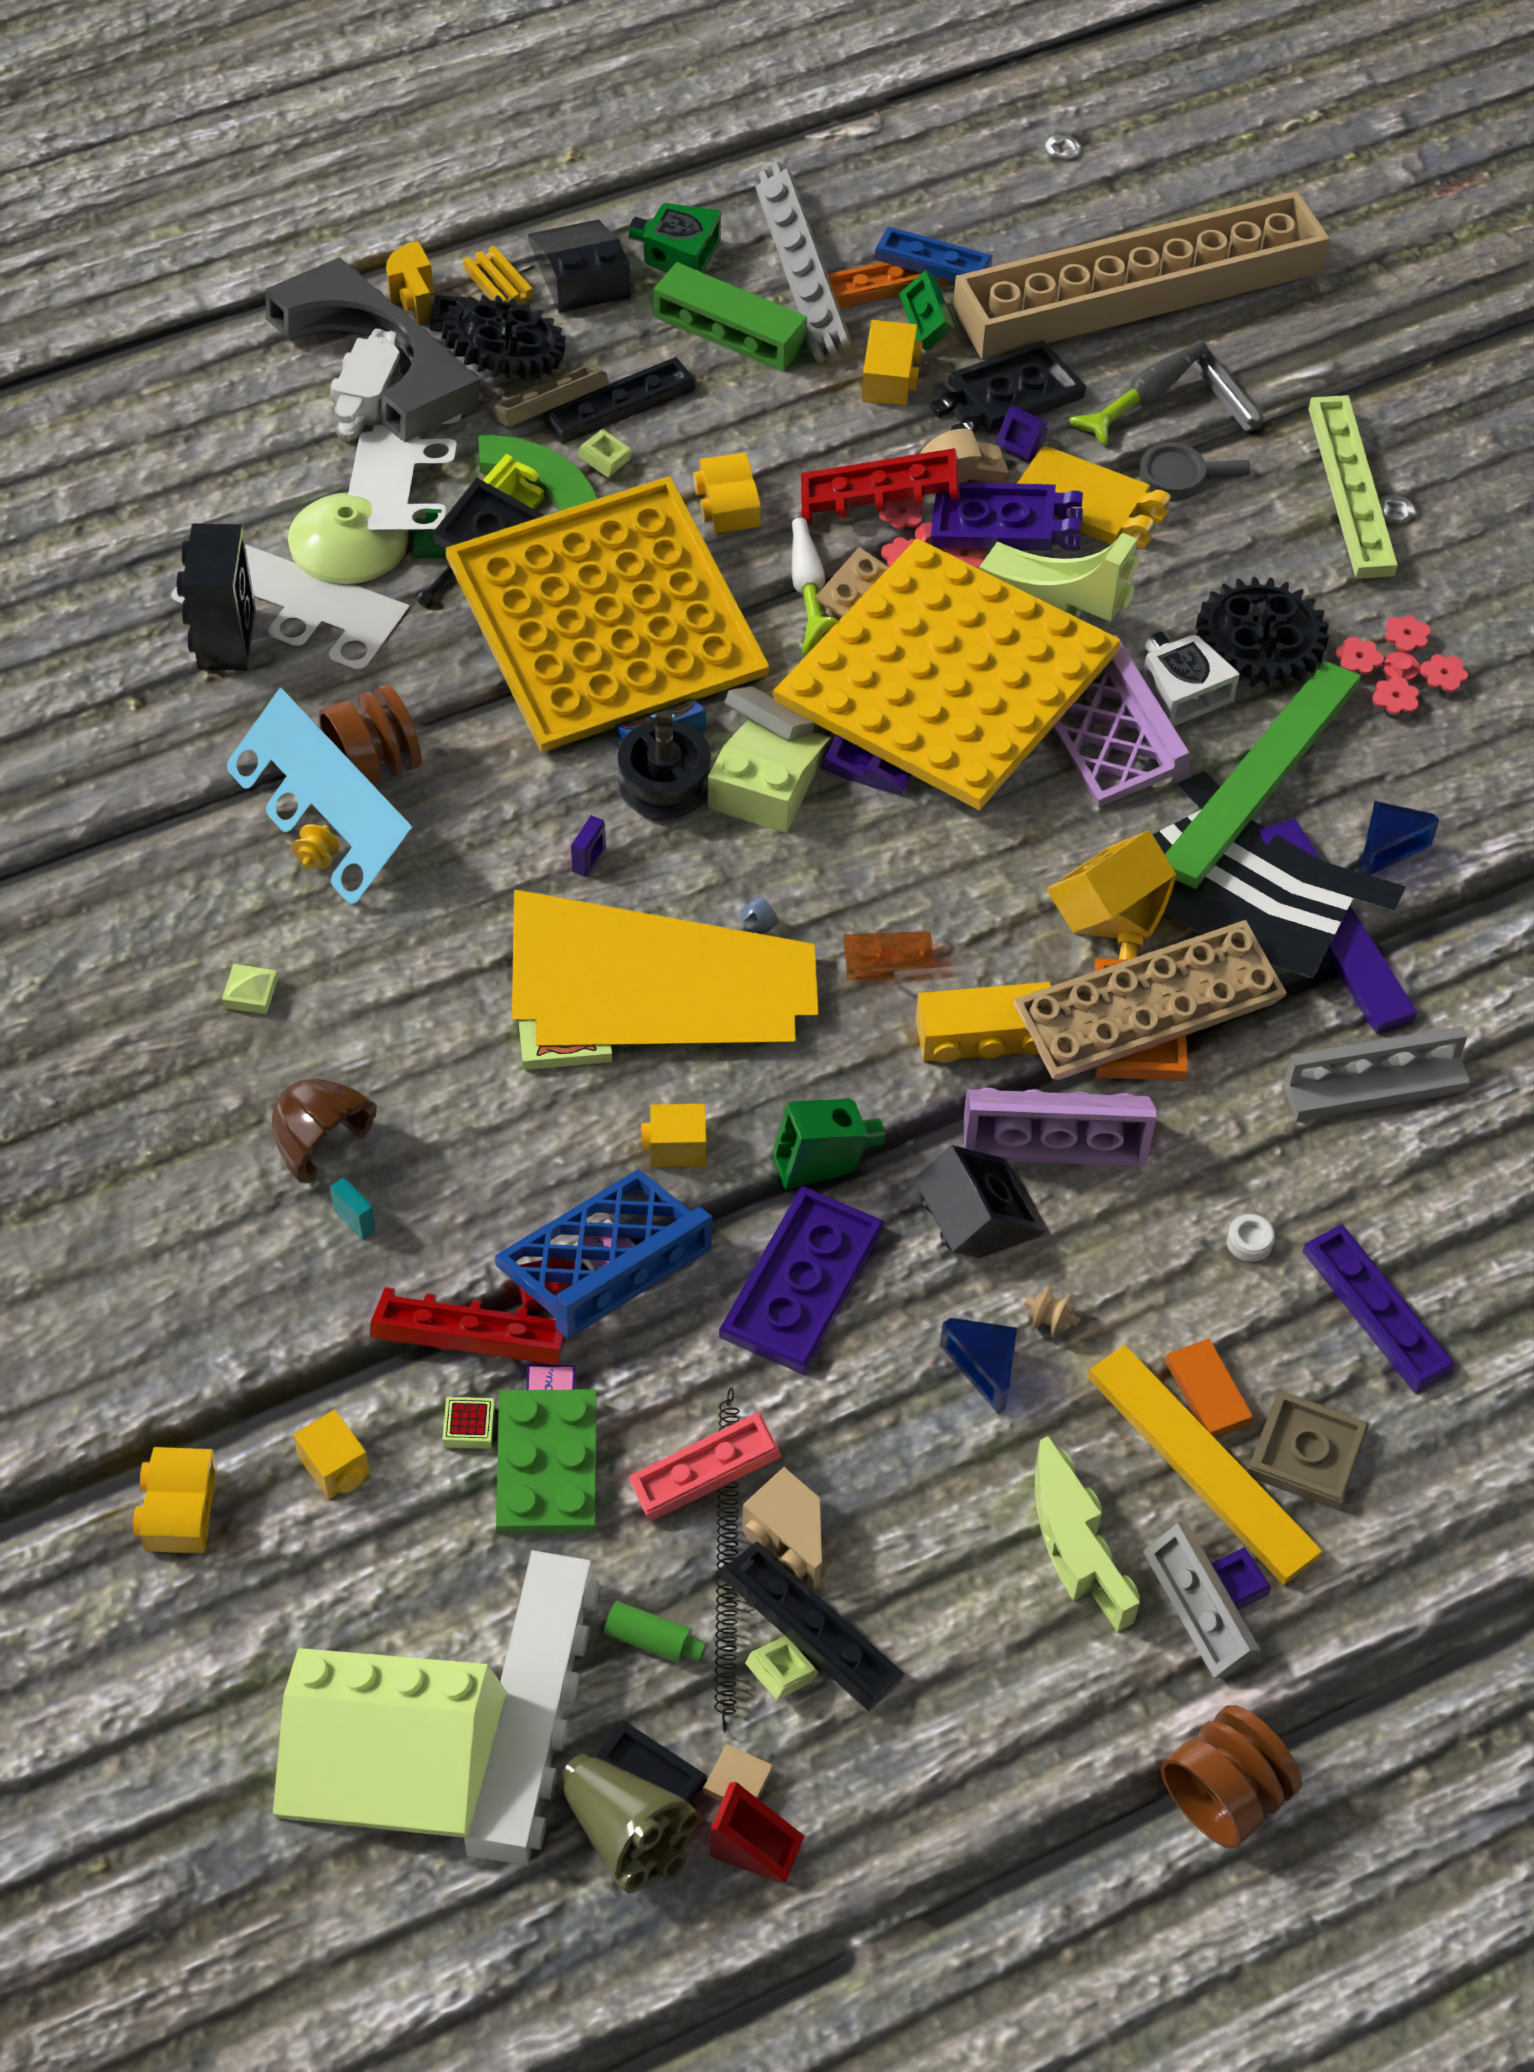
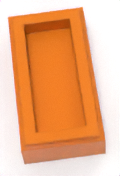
M1210 1338L1167 1353L1165 1363L1191 1411L1214 1438L1251 1424L1253 1415Z

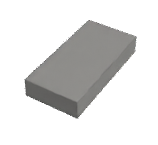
M753 686L728 691L725 704L729 708L786 740L804 737L813 733L815 727L813 721L775 702L774 698Z

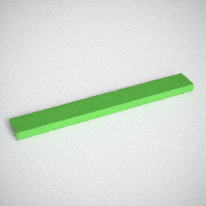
M1324 661L1166 852L1165 856L1177 874L1176 881L1195 889L1198 887L1358 689L1361 675L1327 661Z

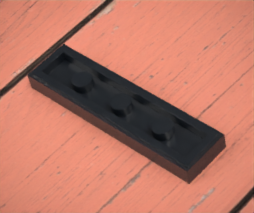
M674 357L543 412V422L561 444H565L694 391L695 379L679 359Z
M758 1541L725 1567L721 1578L868 1712L900 1684L905 1673Z

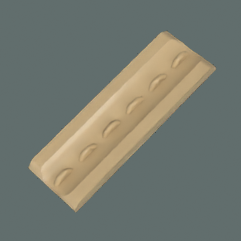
M1243 920L1014 999L1013 1004L1026 1029L1032 1036L1052 1079L1060 1080L1270 1006L1285 997L1287 993L1247 921Z

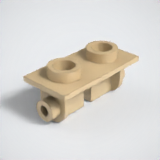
M858 547L815 597L817 601L823 604V617H833L839 621L889 567Z

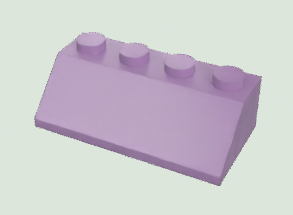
M994 1088L967 1089L964 1109V1148L1005 1158L1008 1162L1146 1167L1157 1118L1156 1108L1149 1096H1134L1129 1093L1099 1095L1088 1094L1082 1091L1048 1093L1035 1089L1024 1092L999 1091Z

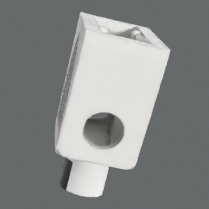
M1160 631L1148 638L1145 648L1149 653L1145 658L1142 677L1173 727L1234 702L1240 674L1199 636L1190 635L1172 643L1168 636Z

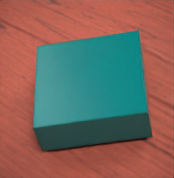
M342 1177L332 1184L330 1191L335 1213L362 1240L366 1239L375 1232L376 1227L372 1205L347 1179Z

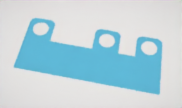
M280 687L229 758L227 770L243 788L247 789L253 786L271 760L287 777L267 803L266 812L282 831L289 832L294 828L312 803L352 846L333 872L331 884L348 903L354 904L364 894L412 826ZM246 750H252L258 757V765L253 774L245 777L238 772L237 761L241 753ZM292 793L297 798V811L290 819L283 820L277 814V802L283 794ZM350 864H358L363 870L362 884L355 891H347L341 881L344 869Z

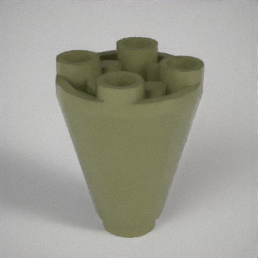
M581 1754L573 1758L565 1766L559 1778V1784L564 1789L565 1799L612 1880L629 1894L634 1893L640 1888L656 1881L661 1876L669 1880L682 1870L687 1859L683 1852L701 1818L700 1813L685 1799L598 1757L592 1758L588 1754Z

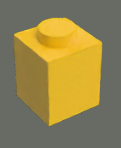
M650 1104V1123H641L642 1150H651V1168L706 1167L705 1104Z
M335 1409L293 1434L298 1458L328 1500L339 1493L353 1491L364 1481L366 1476L370 1475L365 1449Z

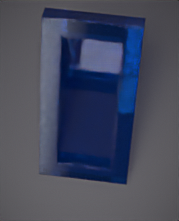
M1374 801L1358 872L1367 875L1374 874L1431 847L1439 818L1433 813Z
M957 1318L947 1319L942 1324L940 1347L995 1412L1000 1414L1006 1410L1017 1327Z

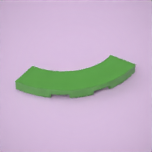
M479 435L480 473H490L507 454L512 456L513 460L529 466L539 473V478L534 482L545 490V494L553 502L557 511L597 499L590 482L574 464L553 450L523 439L497 435Z

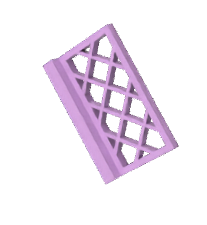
M1120 641V651L1102 670L1104 675L1100 684L1092 682L1084 691L1095 694L1090 707L1073 703L1066 711L1085 717L1080 730L1063 726L1061 721L1064 715L1052 727L1099 808L1172 777L1176 784L1191 777L1189 751ZM1103 696L1120 700L1122 705L1118 714L1098 709ZM1093 719L1113 723L1108 737L1088 732ZM1121 726L1139 731L1140 735L1136 743L1115 739ZM1083 742L1103 746L1098 760L1080 755L1079 750ZM1111 749L1131 753L1126 767L1106 762ZM1139 755L1156 759L1160 767L1148 772L1134 769ZM1101 772L1121 776L1118 785L1104 791L1099 787L1097 780Z

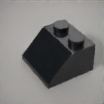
M951 1145L914 1178L922 1193V1204L934 1216L941 1229L940 1237L942 1242L954 1253L982 1258L1040 1237L1045 1232L1043 1225L1005 1158Z

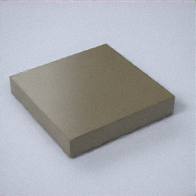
M1277 1390L1248 1473L1255 1480L1339 1511L1370 1423Z

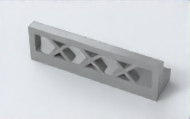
M1464 1026L1292 1054L1283 1087L1296 1122L1468 1092L1471 1082L1461 1059V1054L1468 1037ZM1448 1045V1048L1436 1049L1439 1046ZM1396 1053H1402V1054H1400V1055H1398V1056L1392 1057V1056L1395 1055ZM1359 1060L1356 1063L1349 1064L1352 1061ZM1317 1067L1312 1071L1302 1072V1069Z

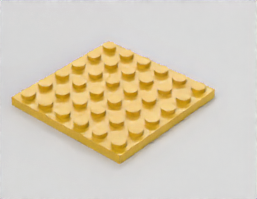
M671 476L446 547V558L540 753L615 728L617 724L689 699L697 700L765 677L769 673L770 666Z
M916 538L838 623L773 690L775 702L980 811L1120 651L1121 639Z

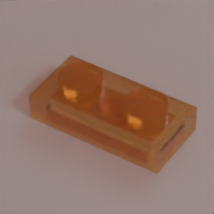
M931 931L844 934L843 950L846 980L934 976Z

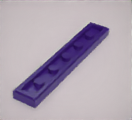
M1295 818L1257 830L1266 846L1276 835H1279L1320 859ZM1349 905L1326 951V955L1376 1034L1415 1021L1417 1010Z

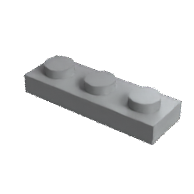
M1175 1524L1143 1550L1144 1555L1213 1678L1225 1679L1261 1651L1189 1524Z

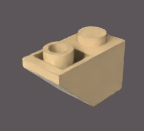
M783 1467L743 1504V1532L752 1544L758 1541L800 1580L802 1579L814 1590L820 1584L822 1567L820 1497Z

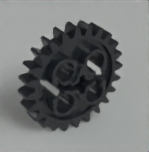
M481 295V299L478 301L468 296L467 302L457 300L456 306L450 305L448 313H445L441 338L446 340V348L454 349L452 356L465 357L464 365H478L477 372H482L486 369L491 370L492 377L495 378L499 373L505 374L508 380H512L513 375H518L524 381H527L528 374L537 379H541L542 373L551 375L553 369L559 368L566 348V336L561 335V327L553 326V318H542L544 311L537 310L533 312L529 310V303L519 306L514 298L510 299L509 302H503L499 295H496L495 301L490 300L485 295ZM502 319L506 320V325L502 323ZM502 349L506 351V355H501Z
M1256 576L1252 577L1251 585H1245L1241 579H1236L1234 589L1224 583L1221 585L1220 594L1211 591L1208 602H1202L1196 621V636H1199L1240 674L1238 682L1247 677L1251 687H1255L1258 680H1264L1266 686L1272 688L1273 681L1276 679L1284 686H1288L1290 676L1302 681L1305 671L1313 673L1316 663L1323 661L1324 652L1329 640V635L1327 634L1329 622L1323 621L1324 610H1314L1316 603L1314 598L1303 601V589L1291 593L1288 591L1289 582H1285L1280 588L1274 587L1273 578H1269L1266 585H1260ZM1266 601L1262 622L1260 623L1258 622L1260 612L1256 604ZM1251 603L1255 604L1253 605L1252 612L1249 614ZM1262 641L1266 642L1264 652L1267 659H1271L1272 652L1275 650L1273 661L1266 660L1264 663H1258Z

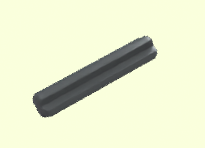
M1208 348V352L1197 359L1192 365L1246 432L1251 433L1255 429H1260L1262 426L1261 422L1264 419L1263 415Z

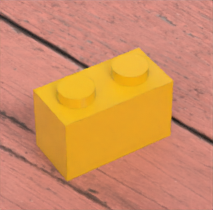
M871 320L863 369L861 401L907 406L909 390L916 391L918 384L919 367H913V363L920 364L922 357L923 341L916 340L917 324Z

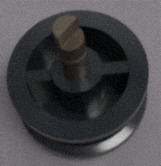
M667 711L657 713L655 721L644 723L631 730L624 737L618 749V767L620 770L618 784L623 800L636 812L656 821L682 817L699 808L708 797L711 750L707 740L698 730L690 725L673 721L671 713Z

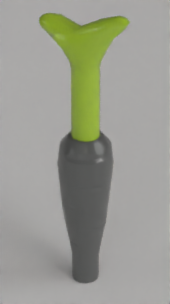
M1199 339L1188 348L1150 366L1135 376L1130 383V390L1098 413L1070 417V424L1082 431L1093 432L1102 445L1107 446L1109 425L1136 404H1148L1158 399L1197 359L1208 352L1206 343Z

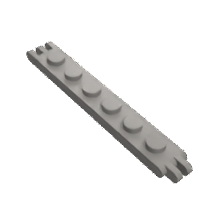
M776 162L771 165L774 176L770 177L765 169L758 173L761 183L755 187L798 312L807 316V338L816 361L821 364L826 361L823 351L825 348L828 349L833 357L840 353L836 342L840 341L845 349L852 347L853 344L794 178L788 168L782 170L780 164Z

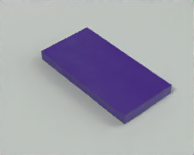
M801 1186L719 1329V1338L804 1375L883 1233L885 1221Z

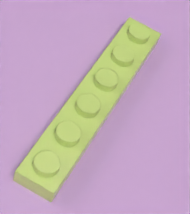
M1349 395L1313 397L1310 399L1309 413L1355 578L1395 576L1398 566Z

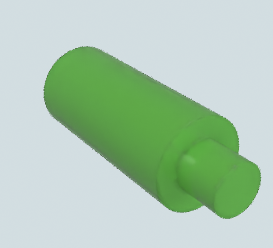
M616 1601L612 1606L604 1628V1636L677 1663H681L684 1657L700 1662L707 1646L706 1642L691 1637L692 1628Z

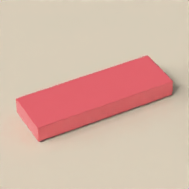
M759 1411L628 1476L646 1517L649 1522H652L782 1456Z

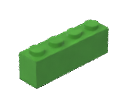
M678 262L653 288L655 318L784 372L806 346L807 316Z

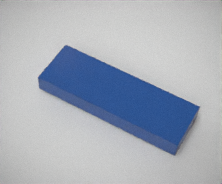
M887 227L875 248L874 260L920 273L927 270L938 278L955 282L957 275L991 267L993 255L893 227Z

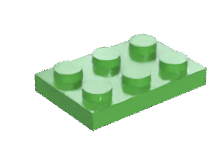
M596 1389L499 1390L497 1534L595 1532Z

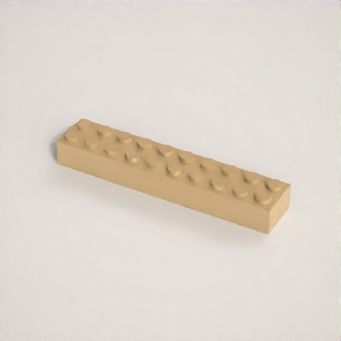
M1298 191L957 275L955 279L953 311L980 358L983 360L1042 340L1050 343L1323 273L1330 237Z

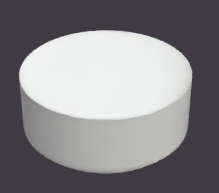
M1244 1214L1234 1219L1227 1234V1246L1230 1252L1238 1259L1246 1262H1257L1265 1259L1271 1253L1275 1241L1273 1226L1268 1220L1255 1214Z

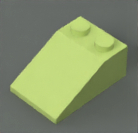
M748 719L723 746L708 775V809L787 833L831 743V737L813 732L804 737L786 740Z

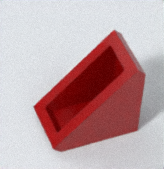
M730 1782L710 1829V1857L775 1882L786 1883L805 1835L739 1783Z

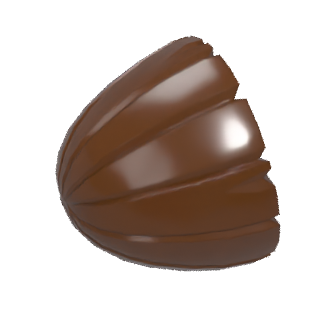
M322 1079L300 1080L282 1091L273 1108L272 1128L277 1148L292 1175L300 1183L312 1182L318 1172V1168L309 1159L312 1154L311 1148L318 1146L327 1135L326 1130L331 1131L338 1124L342 1123L355 1136L364 1138L374 1122L373 1119L376 1117L377 1105L370 1098L355 1089Z

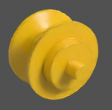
M309 824L303 826L299 832L301 839L295 840L292 844L293 854L305 869L329 868L332 863L331 855L336 854L340 849L338 839L326 825L317 826Z

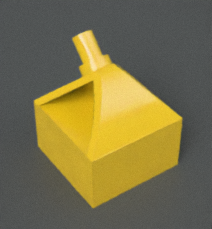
M1147 830L1107 847L1046 890L1073 933L1117 938V944L1121 946L1119 959L1130 960L1137 957L1138 949L1143 948L1144 939L1151 936L1157 927L1169 901L1177 874L1151 831Z

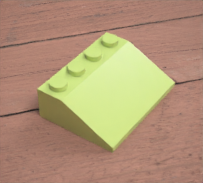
M298 1648L283 1695L273 1815L279 1819L468 1838L507 1691L488 1664Z

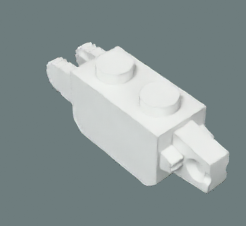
M374 329L368 339L357 338L351 353L347 352L345 354L342 372L338 379L334 378L330 388V400L335 402L334 416L338 420L336 431L338 438H341V440L354 441L357 436H360L359 433L362 432L365 424L374 426L381 423L382 392L402 379L396 332Z

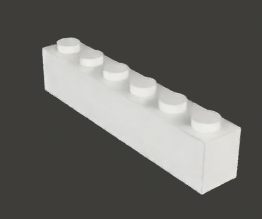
M531 1550L500 1681L507 1693L469 1836L464 1838L467 1856L528 1866L532 1848L540 1850L542 1847L546 1828V1818L539 1817L543 1799L552 1800L557 1768H551L554 1750L563 1751L568 1720L561 1719L565 1702L573 1704L575 1700L579 1676L577 1672H572L575 1655L583 1657L585 1654L589 1626L582 1625L586 1609H595L598 1597L599 1580L592 1579L591 1560Z

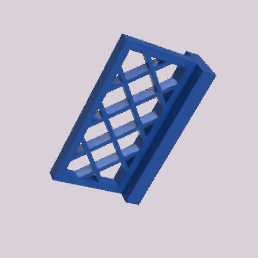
M637 1169L496 1254L495 1265L549 1311L556 1319V1329L567 1339H570L711 1250L712 1216L700 1206L690 1211L644 1172ZM639 1188L650 1198L649 1202L623 1201V1196ZM595 1213L615 1214L614 1224L587 1222V1219ZM621 1214L648 1215L647 1225L620 1224ZM654 1216H673L677 1219V1221L669 1226H653ZM561 1234L579 1235L578 1246L551 1244V1241ZM585 1236L612 1237L611 1247L584 1246ZM618 1237L645 1239L633 1248H617ZM524 1256L542 1257L541 1268L520 1267L516 1261ZM549 1258L576 1259L575 1269L548 1268ZM582 1259L609 1261V1263L596 1271L581 1270ZM546 1282L573 1283L572 1286L555 1296L545 1288Z

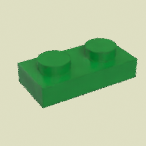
M927 270L899 293L909 323L917 324L916 340L923 341L922 348L928 351L955 328L936 276Z

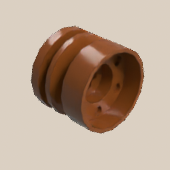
M390 684L377 687L374 693L375 697L371 692L360 694L361 714H359L349 700H343L320 709L318 715L320 729L373 785L379 783L381 779L379 762H381L382 766L391 776L400 775L402 765L406 770H412L420 767L422 762L421 749L413 720L399 695Z
M1227 1705L1217 1713L1213 1721H1208L1199 1732L1200 1739L1186 1740L1163 1761L1161 1773L1170 1796L1182 1813L1204 1835L1225 1848H1237L1261 1826L1264 1821L1263 1813L1275 1814L1281 1808L1284 1801H1289L1299 1792L1302 1787V1779L1293 1756L1282 1740L1265 1722L1249 1710L1237 1705Z

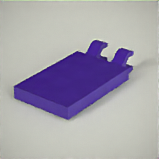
M959 482V500L952 501L949 491L935 493L930 537L931 545L936 548L992 549L997 542H1000L1017 550L1051 551L1052 543L1058 544L1066 551L1080 550L1081 535L1078 534H1080L1083 508L1073 507H1082L1083 492L1074 490L1057 493L1056 484ZM1054 515L1059 516L1063 520H1054Z

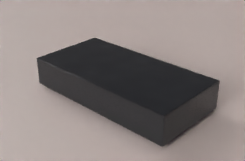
M624 1720L620 1722L595 1756L685 1799L689 1804L693 1802L707 1782L706 1774Z

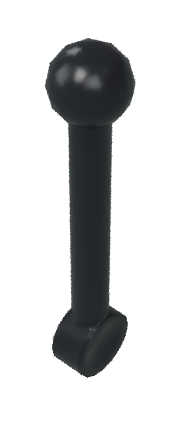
M450 565L427 590H422L417 594V601L420 605L427 606L432 602V595L453 574Z

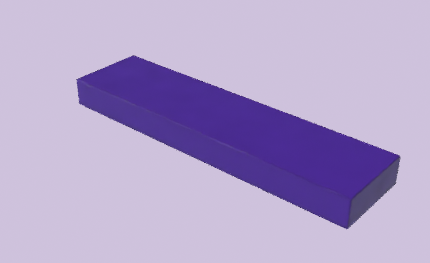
M1343 1224L1305 1243L1302 1251L1303 1254L1415 1394L1453 1373L1456 1364Z

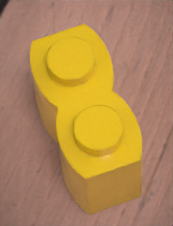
M742 452L699 459L700 471L693 472L696 495H704V499L700 500L703 522L711 523L714 534L761 527L760 500L747 453Z
M154 1447L150 1462H143L140 1472L141 1492H146L143 1506L135 1507L133 1534L134 1536H140L144 1552L204 1554L209 1533L210 1511L214 1498L217 1464L213 1449Z

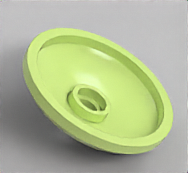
M348 492L337 493L311 503L295 517L288 534L289 550L295 563L314 578L336 584L362 583L386 574L402 560L408 548V530L367 529L368 522L364 520L372 514V506L369 500L348 495Z

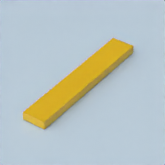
M1125 1344L1089 1369L1087 1378L1283 1586L1320 1558L1322 1550Z

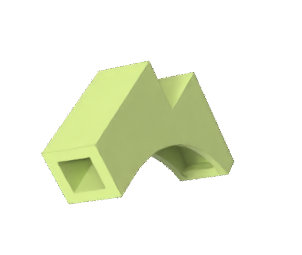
M1122 533L1112 545L1103 551L1073 559L1037 556L997 542L979 569L1077 618L1083 610L1111 622L1120 608L1126 609L1134 594L1135 587L1130 585V582L1139 564V558L1135 556L1137 538Z

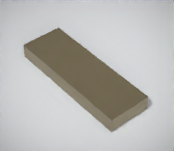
M588 364L497 402L489 408L493 420L510 427L609 385V381L605 371Z

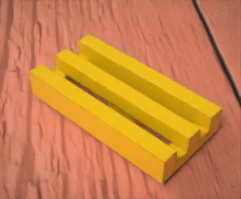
M495 246L489 247L488 254L486 255L482 251L475 253V260H472L469 256L462 259L463 270L490 300L495 301L496 295H499L503 302H509L510 299L514 298L516 304L519 305L533 299V288ZM481 268H484V269H485V271L492 277L494 284H495L500 290H503V291L507 294V296L509 297V299H506V298L501 294V292L494 286V284H493V283L486 277V275L480 270Z

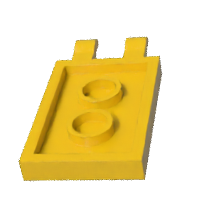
M1046 445L1042 446L1016 483L1056 484L1057 493L1074 490L1083 492L1082 507H1073L1083 508L1080 533L1111 545L1122 533L1137 538L1136 547L1145 549L1152 539V535L1148 532L1154 522L1162 523L1169 512L1165 506L1169 502L1171 495L1167 492L1155 490L1149 493L1150 485ZM1054 515V520H1063L1059 516Z

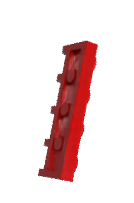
M956 449L939 450L801 473L802 518L807 521V524L812 523L813 513L835 509L839 519L846 518L848 507L875 503L877 512L886 511V501L914 497L916 506L925 505V495L948 491L952 501L959 500V460Z
M389 1287L384 1288L370 1322L371 1338L385 1339L394 1343L405 1342L432 1346L441 1350L453 1349L480 1353L489 1357L500 1356L521 1359L537 1364L548 1363L558 1365L566 1341V1337L556 1329L555 1319L529 1316V1308L519 1307L517 1314L483 1309V1301L472 1300L470 1307L438 1303L436 1294L426 1293L424 1300L395 1296V1288Z

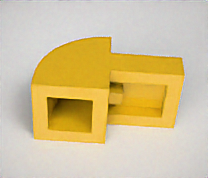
M415 241L401 246L390 255L386 265L390 301L393 304L402 302L404 310L406 312L411 311L418 325L430 321L432 312L430 294L434 293L431 263L419 241Z

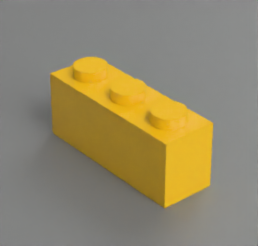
M1050 982L918 993L915 1019L923 1062L939 1061L947 1063L957 1059L976 1057L992 1059L1001 1055L1022 1053L1038 1055L1039 1052L1036 1044L1019 1016L1013 1001L1021 996L1051 987Z

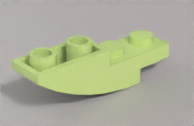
M1049 1436L1039 1442L1034 1485L1037 1514L1049 1556L1072 1600L1075 1601L1091 1593L1118 1633L1134 1624L1140 1604L1139 1592L1130 1577L1127 1575L1121 1576L1112 1563L1113 1558L1109 1546L1100 1535H1097L1102 1514V1507L1098 1497L1091 1488L1086 1487L1084 1489L1075 1475V1467L1070 1456L1065 1450H1058Z

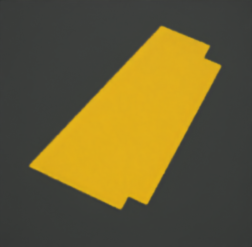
M514 890L512 1019L536 1020L537 1046L794 1042L796 1040L795 1016L818 1015L815 944Z

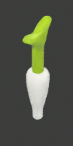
M800 517L792 521V580L794 588L799 594L804 595L808 622L801 653L806 656L823 638L825 632L830 631L838 623V620L833 617H823L821 603L815 599L825 585V574L818 552L809 534L807 521Z

